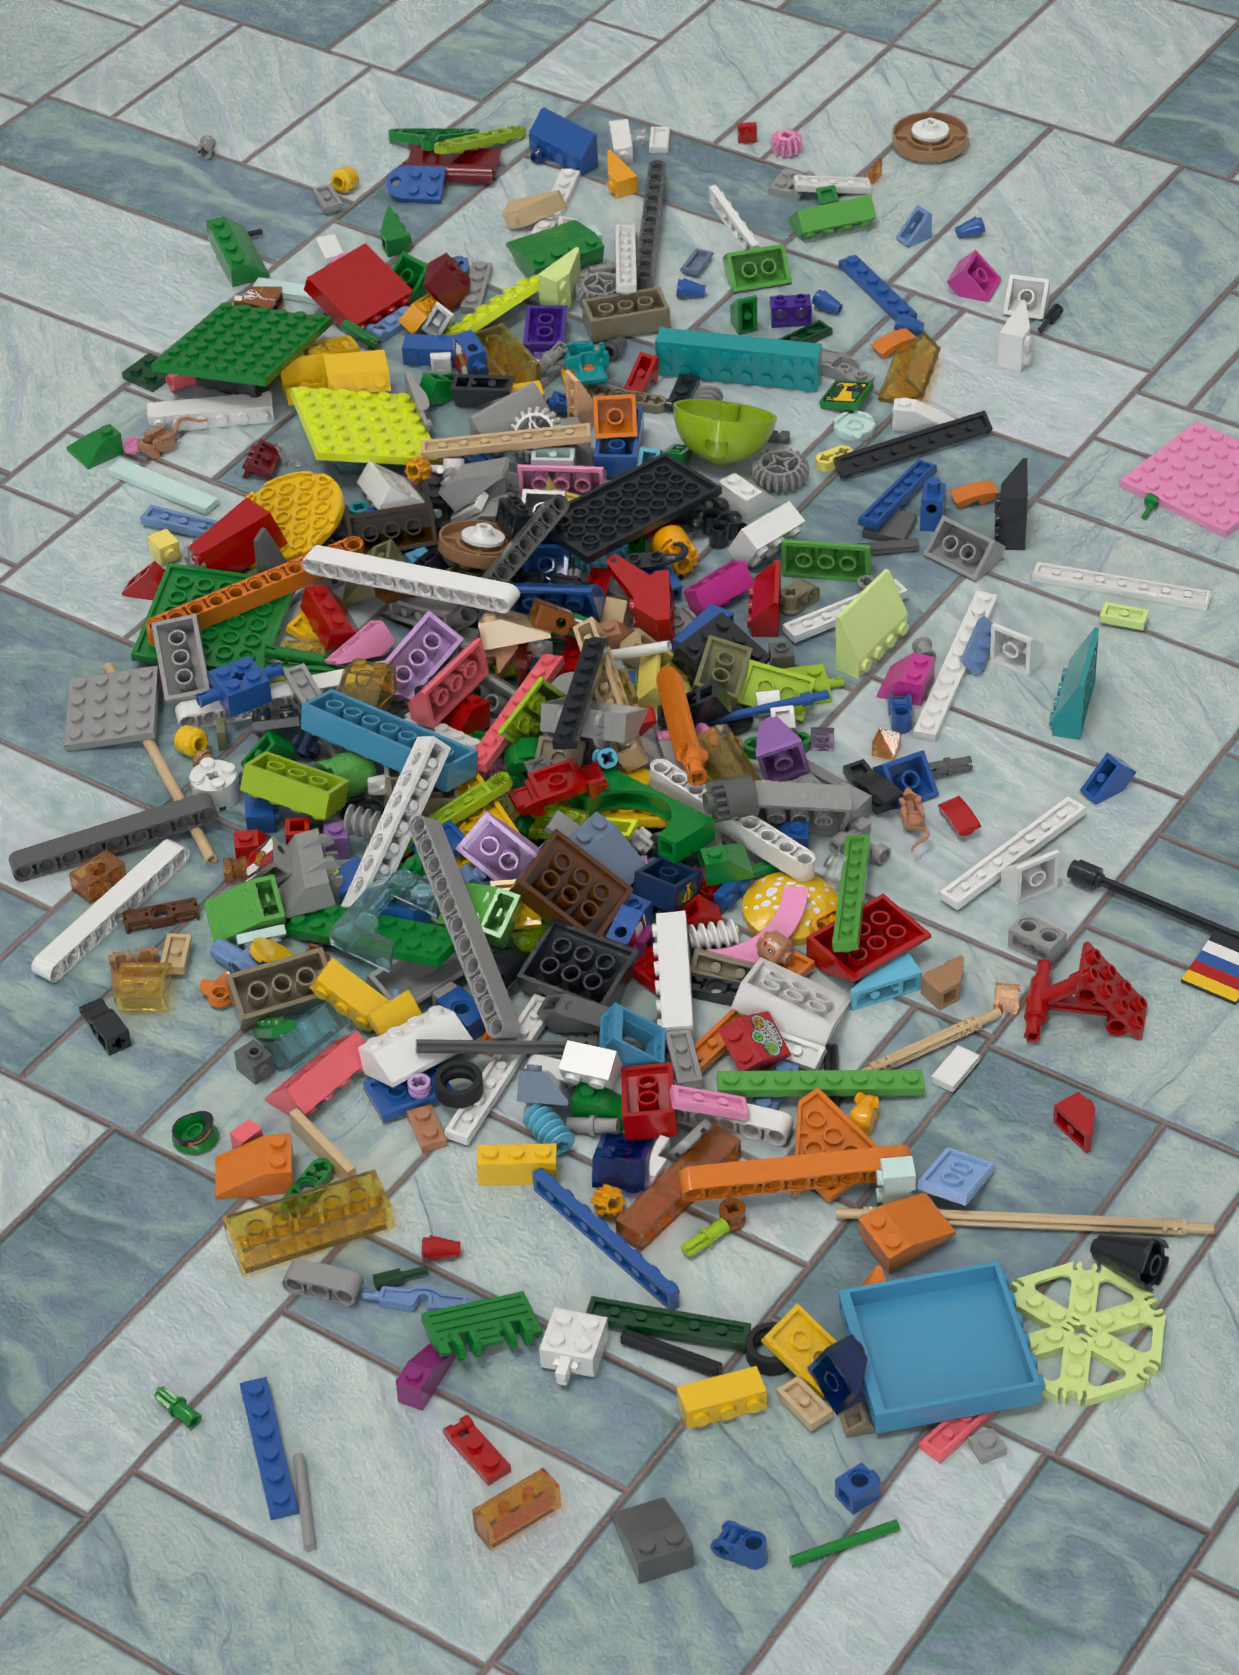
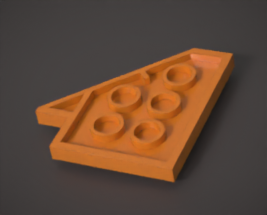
M818 1087L798 1101L794 1155L879 1147ZM854 1185L815 1190L830 1203ZM805 1190L792 1191V1196L795 1198Z

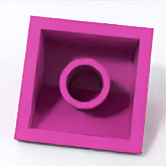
M974 250L958 261L947 283L959 297L987 302L1002 278Z
M912 653L891 665L877 693V697L887 699L888 694L892 696H907V694H911L912 705L921 706L934 680L935 657Z

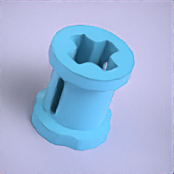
M596 748L592 753V762H597L600 768L608 769L617 764V753L612 748ZM602 754H606L607 762L601 757Z

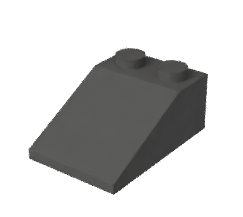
M664 1497L610 1513L612 1523L639 1584L694 1567L693 1545L683 1523Z

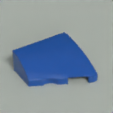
M404 902L385 903L375 908L378 914L423 923L431 921V916L426 911Z

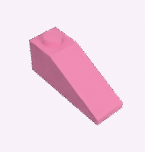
M371 620L325 659L324 662L326 664L338 665L384 656L390 652V647L396 641L382 620Z

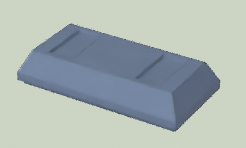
M696 248L680 268V271L685 275L698 277L713 257L714 252Z

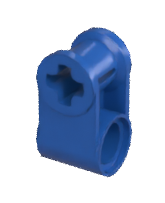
M888 694V715H890L892 731L898 734L910 732L912 729L911 694H907V696H892Z
M727 1520L722 1524V1532L710 1544L711 1550L718 1557L741 1564L749 1569H760L768 1561L765 1535L760 1531L744 1527L731 1520Z

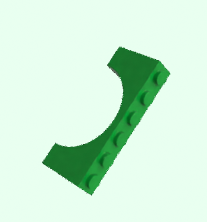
M612 767L602 771L609 786L602 790L597 797L591 799L587 793L571 797V810L586 818L591 817L596 811L602 813L620 809L639 810L658 816L668 824L658 834V855L675 864L715 840V819Z

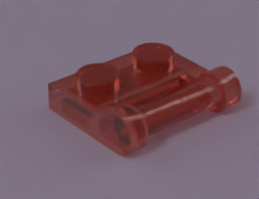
M529 642L519 644L514 661L518 688L530 673V665L533 662V651H529Z

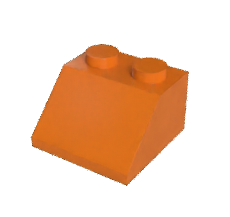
M635 394L593 396L595 439L638 437Z

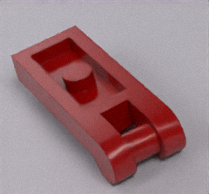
M469 1415L460 1418L459 1423L454 1426L450 1424L443 1428V1434L448 1442L488 1486L511 1472V1465L475 1426ZM465 1432L468 1436L462 1439L459 1435Z

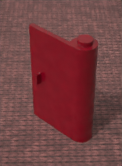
M412 145L408 162L403 161L399 167L404 165L445 167V183L493 185L501 156V149L479 148L478 150H464V153L437 154L434 150H422L421 145Z

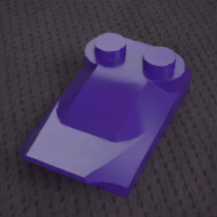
M567 305L527 306L523 348L533 363H537L542 358V355L552 349L558 341L565 343Z

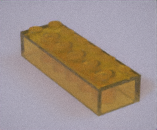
M375 1169L223 1216L226 1239L241 1275L394 1227L392 1205Z

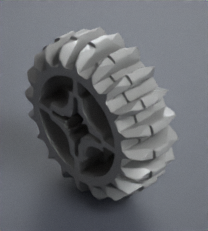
M611 271L587 273V276H581V279L577 280L575 297L580 307H582V299L618 294L616 293V273L612 274Z
M775 447L774 450L767 449L766 453L760 452L759 456L755 457L751 466L753 481L763 490L767 489L768 493L772 491L776 492V494L779 492L786 494L787 491L794 492L795 489H801V485L806 484L809 476V464L805 459V455H800L799 451L793 452L792 448L785 450L784 447L782 449Z

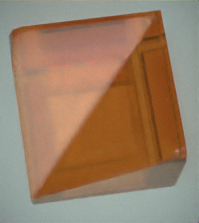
M879 728L872 741V756L894 760L901 747V733Z

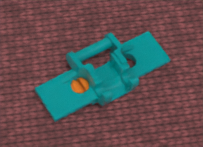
M592 340L565 343V348H568V351L562 355L565 360L564 365L568 370L574 369V376L584 387L586 384H592L593 386L595 383L601 382V384H605L608 381L605 369L609 364V353L605 348L604 342L599 343L600 348L597 351Z

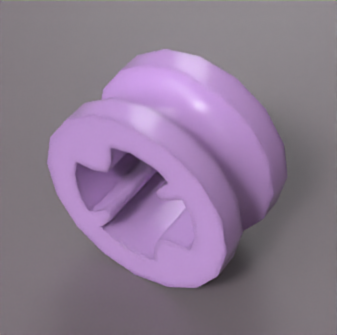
M417 1073L409 1077L408 1092L411 1097L423 1099L430 1095L431 1083L429 1076Z

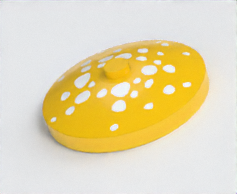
M778 872L767 875L753 883L743 897L742 916L745 925L755 936L771 922L781 904L784 886L808 887L804 915L794 935L790 938L793 946L806 945V937L811 934L809 931L810 921L815 915L836 905L838 902V895L834 888L828 882L815 875L808 882H800L785 872Z

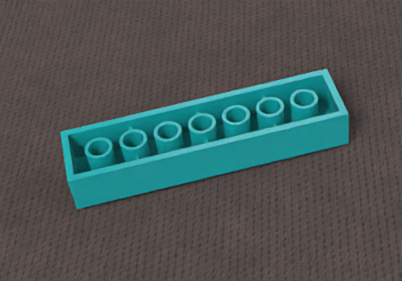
M660 327L655 340V356L659 358V376L678 377L679 374H691L700 376V380L818 392L822 380V344L663 327Z

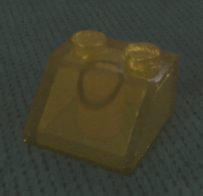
M362 658L354 659L344 668L337 691L380 708L397 692L396 666L387 665L384 662H370Z
M122 962L115 975L113 997L118 1010H168L172 964Z

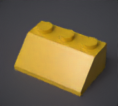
M385 350L323 355L325 386L327 389L336 391L346 389L355 392L365 390L370 393L391 391Z

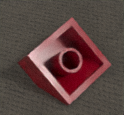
M446 252L428 263L423 286L437 302L451 312L469 292L471 280L469 275L458 266L457 261Z

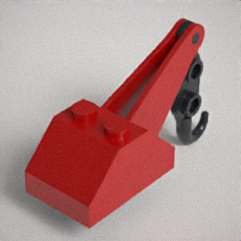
M673 542V546L682 549L678 554L653 551L631 553L625 559L619 555L609 556L606 560L608 571L628 597L631 613L635 612L632 615L633 627L640 628L657 642L669 640L673 650L675 614L669 570L655 571L651 575L642 570H658L667 564L682 561L688 555L687 545L682 542Z

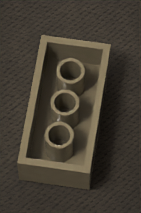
M660 287L636 290V293L629 295L618 293L582 299L583 322L592 342H601L617 338L618 336L625 337L655 331L659 332L660 327L670 328V308Z
M319 947L227 974L225 985L240 1030L258 1025L257 1021L269 1016L271 1018L276 1016L278 1018L286 1017L329 1004L327 1001L316 997L314 992L309 989V986L327 963L323 948Z

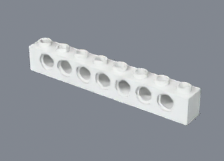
M435 736L417 737L341 907L347 909L355 908L361 912L376 913L375 908L381 905L412 837L409 829L410 822L416 815L422 814L451 750V747Z

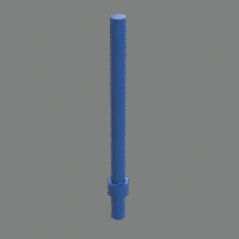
M828 690L815 693H800V696L731 711L725 717L712 722H704V724L711 726L771 712L770 708L790 705L806 707L813 705V702L830 699V694Z

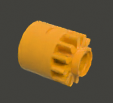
M669 525L663 527L653 536L651 549L652 551H660L666 554H678L682 549L673 546V542H682L687 545L688 555L680 562L669 564L677 577L679 574L685 577L687 572L694 571L693 565L699 564L697 559L700 555L680 526Z

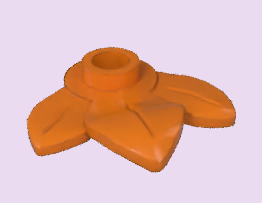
M229 971L223 973L215 981L201 980L200 991L208 997L209 1003L213 1007L223 1008L231 1004L225 985L226 975L231 974Z

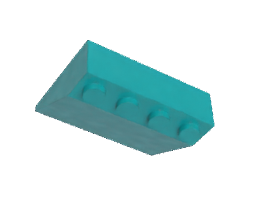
M1094 627L1069 659L1068 667L1062 670L1061 682L1063 683L1058 685L1057 696L1059 698L1055 697L1053 711L1055 712H1051L1049 726H1053L1052 736L1078 740L1081 738L1096 681L1099 628Z

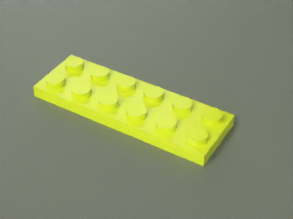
M538 274L528 279L523 277L517 280L514 287L510 286L502 290V295L490 298L488 304L476 307V312L466 314L461 318V322L449 325L447 327L448 330L442 335L453 336L468 330H472L474 333L537 292L539 290Z

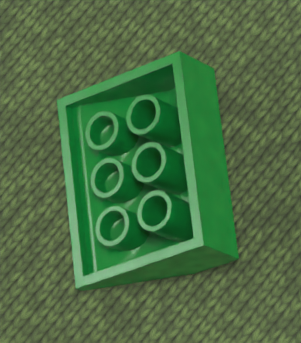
M577 220L506 242V247L527 278L541 273L576 247L580 249L581 270L588 266L602 263L605 247L595 232Z

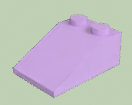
M487 811L455 848L494 881L517 879L539 850L530 840Z

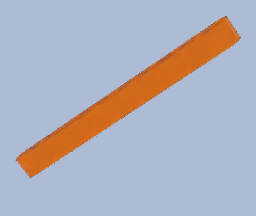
M351 536L326 546L364 554L363 540L357 536ZM306 555L151 617L146 622L148 643L155 647L152 622L196 614L200 630L302 589L305 586L324 580L327 577L312 575L306 572L301 565V561Z

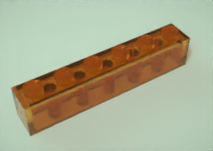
M715 1126L709 1133H705L701 1140L693 1148H689L676 1164H672L660 1179H656L645 1193L637 1196L631 1206L618 1214L615 1221L616 1234H620L628 1245L642 1252L694 1203L685 1201L682 1197L678 1176L679 1171L689 1166L736 1162L741 1158V1140L718 1126Z

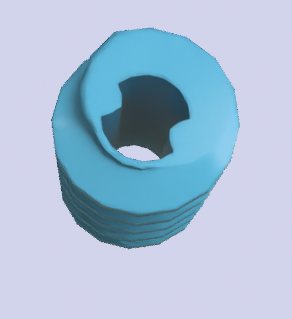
M535 1103L525 1112L523 1123L539 1144L556 1143L557 1156L567 1152L573 1146L575 1136L565 1126L559 1115L555 1113L553 1107Z

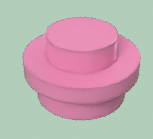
M138 436L130 437L123 443L126 454L135 455L140 452L137 444L141 439Z

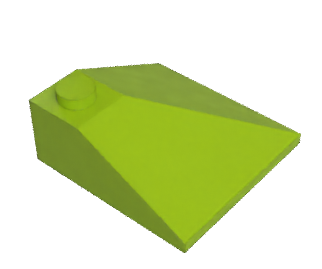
M540 676L497 733L513 744L517 743V739L524 737L539 739V736H543L540 732L541 703L566 697L567 695Z

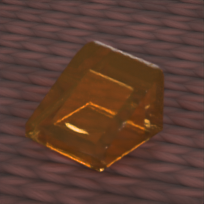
M881 158L874 163L863 177L869 178L872 185L882 176Z
M995 982L993 1009L999 1008L1002 1014L1018 1015L1021 985Z

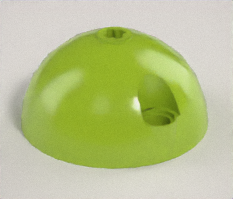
M686 399L676 401L673 405V418L681 440L692 452L715 465L736 463L759 452L771 437L777 421V416L767 410L735 402Z

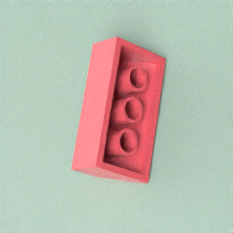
M476 638L407 703L412 721L434 729L489 675L480 638Z
M358 1031L333 1040L264 1099L267 1103L288 1116L289 1112L296 1108L306 1117L310 1116L317 1110L315 1106L320 1101L324 1103L335 1095L334 1089L338 1086L339 1088L344 1087L352 1080L350 1076L353 1073L363 1071L358 1047L366 1042Z

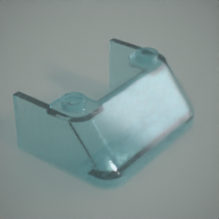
M398 870L372 882L331 928L330 943L334 947L389 973L392 970L395 942L375 933L379 924L376 917L394 897L437 917L440 909L429 880L409 870Z

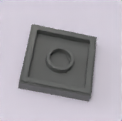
M897 510L877 531L864 527L862 537L879 541L907 539L917 521V514Z

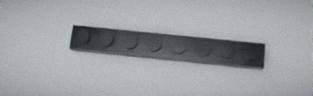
M984 410L836 456L833 462L840 479L989 433L993 428Z
M591 637L584 640L553 736V750L577 749L609 647L608 638Z

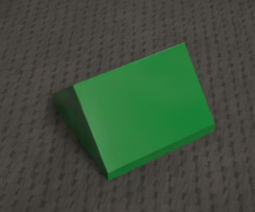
M402 251L393 271L413 290L411 302H414L429 293L423 286L427 264Z

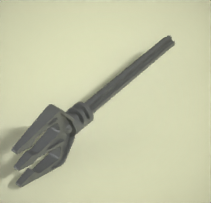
M594 1032L593 1035H588L587 1038L583 1035H579V1038L569 1035L564 1041L416 1039L415 1052L563 1055L567 1040L599 1047L600 1032ZM622 1039L645 1052V1044Z

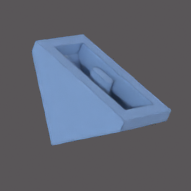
M917 205L896 238L908 247L932 238V214L920 205Z

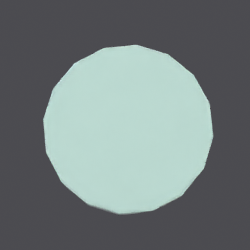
M854 411V414L844 412L834 420V432L842 440L850 442L867 440L875 433L874 418L861 411Z

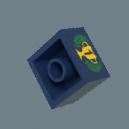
M659 856L635 871L632 893L651 901L652 906L660 908L665 913L676 912L689 903L697 894H700L703 871L680 862L675 864Z

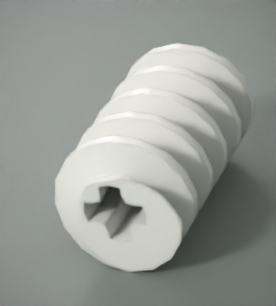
M732 919L727 920L726 926L722 920L717 922V927H715L712 921L708 922L707 929L703 923H699L697 931L693 924L688 926L691 956L693 948L702 949L705 947L706 949H712V946L715 945L716 949H721L722 944H725L726 948L731 947L732 943H735V945L740 944L739 929Z

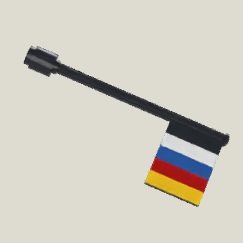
M1082 859L1071 862L1067 871V877L1072 882L1093 891L1097 887L1106 888L1213 933L1181 978V983L1233 1005L1238 1003L1239 932L1107 878L1103 874V868Z

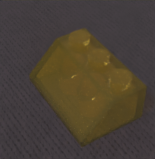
M727 724L715 725L697 735L700 747L708 752L704 769L707 771L710 781L726 780V778L749 774L754 783L755 780L761 781L760 776Z

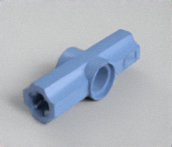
M217 939L210 950V956L228 967L230 973L264 964L257 962L251 956L249 948L241 950L225 939Z

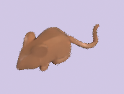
M179 418L174 424L172 433L167 430L166 426L157 427L153 430L152 434L150 432L144 433L145 438L138 442L137 447L151 459L156 460L160 457V453L168 452L175 446V436L178 424L181 421L206 422L207 419Z
M906 788L903 793L904 796L899 798V817L902 820L903 828L907 831L925 832V836L913 844L911 852H913L916 846L928 839L930 832L928 828L924 827L925 815L924 807L921 805L922 797L917 796L910 788Z

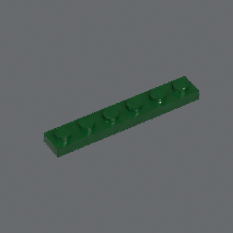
M591 1296L586 1314L607 1317L608 1328L630 1329L642 1334L746 1351L745 1340L751 1331V1323Z

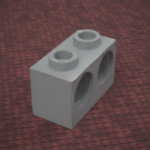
M1026 912L1008 930V947L1037 962L1041 959H1047L1053 964L1066 951L1067 932Z

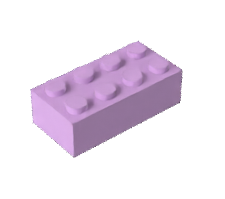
M428 611L373 673L368 684L375 689H382L388 693L412 699L415 696L414 689L418 685L425 684L430 676H436L452 658L453 654L461 647L464 638L431 611Z

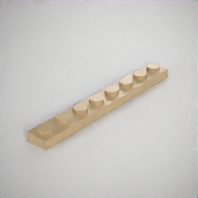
M590 423L421 440L422 459L435 460L445 457L454 458L464 455L584 444L592 442Z

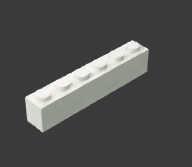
M271 391L264 392L262 396L257 398H251L250 395L237 394L147 403L149 427L166 426L169 432H172L176 420L182 417L207 419V421H181L178 424L177 431L274 422Z
M686 911L657 913L656 924H652L653 939H657V942L653 943L654 958L658 957L659 960L654 962L655 976L660 978V980L655 981L656 995L661 996V999L656 1000L657 1015H662V1019H657V1024L665 1028L666 1032L690 1029L692 1039L695 1041Z

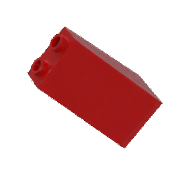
M246 497L189 545L188 548L193 554L191 559L201 568L239 573L256 563L253 540L261 528L267 529L279 549L288 544L271 513Z

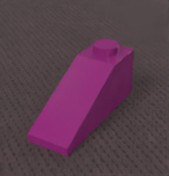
M429 1343L407 1362L395 1381L399 1403L422 1411L424 1410L456 1358L452 1348H450L452 1351L451 1355L440 1357L438 1352H435L432 1344Z

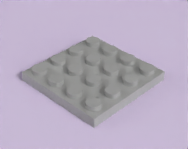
M158 666L71 678L69 681L64 738L66 752L156 739L160 682Z

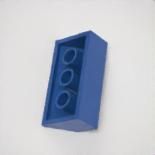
M543 107L529 131L530 149L565 168L580 171V176H584L598 168L597 134Z
M512 583L520 592V597L511 608L512 611L529 615L534 598L536 597L567 608L573 614L577 613L586 618L593 617L595 620L601 619L605 603V596L601 585Z

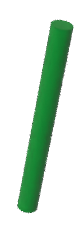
M897 1519L805 1550L789 1556L790 1564L792 1567H796L899 1531L900 1525Z

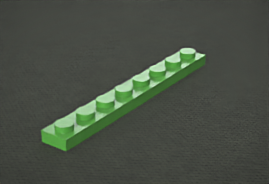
M870 834L846 836L832 942L834 952L859 950L871 847Z
M922 1070L717 1071L716 1075L717 1091L719 1093L743 1097H804L817 1087L826 1096H856L859 1092L873 1096H924L925 1092Z

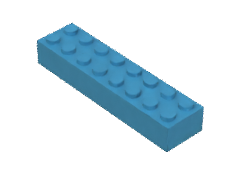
M330 689L302 704L301 729L313 736H319L332 744L342 746L348 751L358 753L366 759L374 760L385 767L402 772L417 737L435 736L451 747L434 785L440 791H451L477 775V750L339 691Z

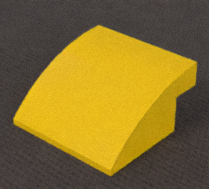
M350 335L314 341L277 376L288 406L294 405L290 396L291 387L326 388L323 355L360 352L359 345Z

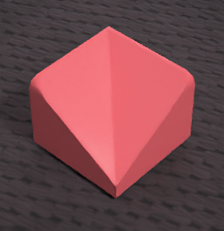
M246 1120L230 1132L232 1149L262 1137V1128L252 1120Z

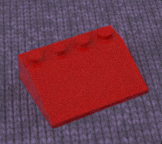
M883 893L864 904L859 950L834 952L832 942L835 921L806 937V957L814 960L815 966L822 972L855 982L930 939L931 933Z

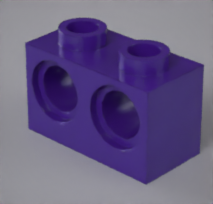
M810 294L770 296L771 328L799 327L811 324L812 304Z

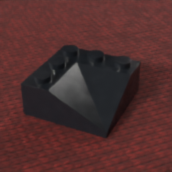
M1023 458L1002 482L1000 493H996L994 540L1006 546L1005 550H1025L1028 502L1027 458Z
M721 612L680 643L674 652L671 662L694 682L709 635L753 648L750 660L768 664L771 656Z

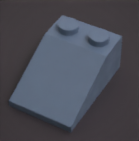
M597 811L568 836L569 839L630 886L634 884L635 871L646 865L617 826Z

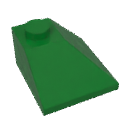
M111 424L92 431L66 447L67 451L88 470L124 454L121 433Z
M744 843L712 846L696 851L706 886L754 878Z

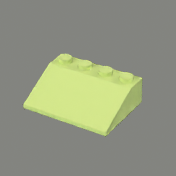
M885 569L836 616V670L857 679L865 672H868L871 666L877 660H880L889 648H892L901 636H904L909 629L908 612L890 570Z

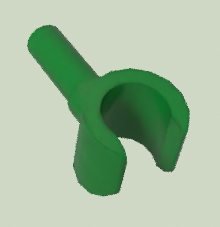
M1148 493L1144 499V504L1147 505V508L1141 516L1143 520H1146L1152 509H1157L1159 503L1156 502L1158 496L1152 493Z

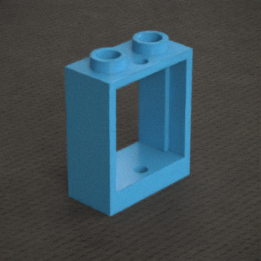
M615 1002L601 1016L599 1047L617 1051L625 1067L666 1063V1029ZM622 1033L645 1044V1052L623 1041Z

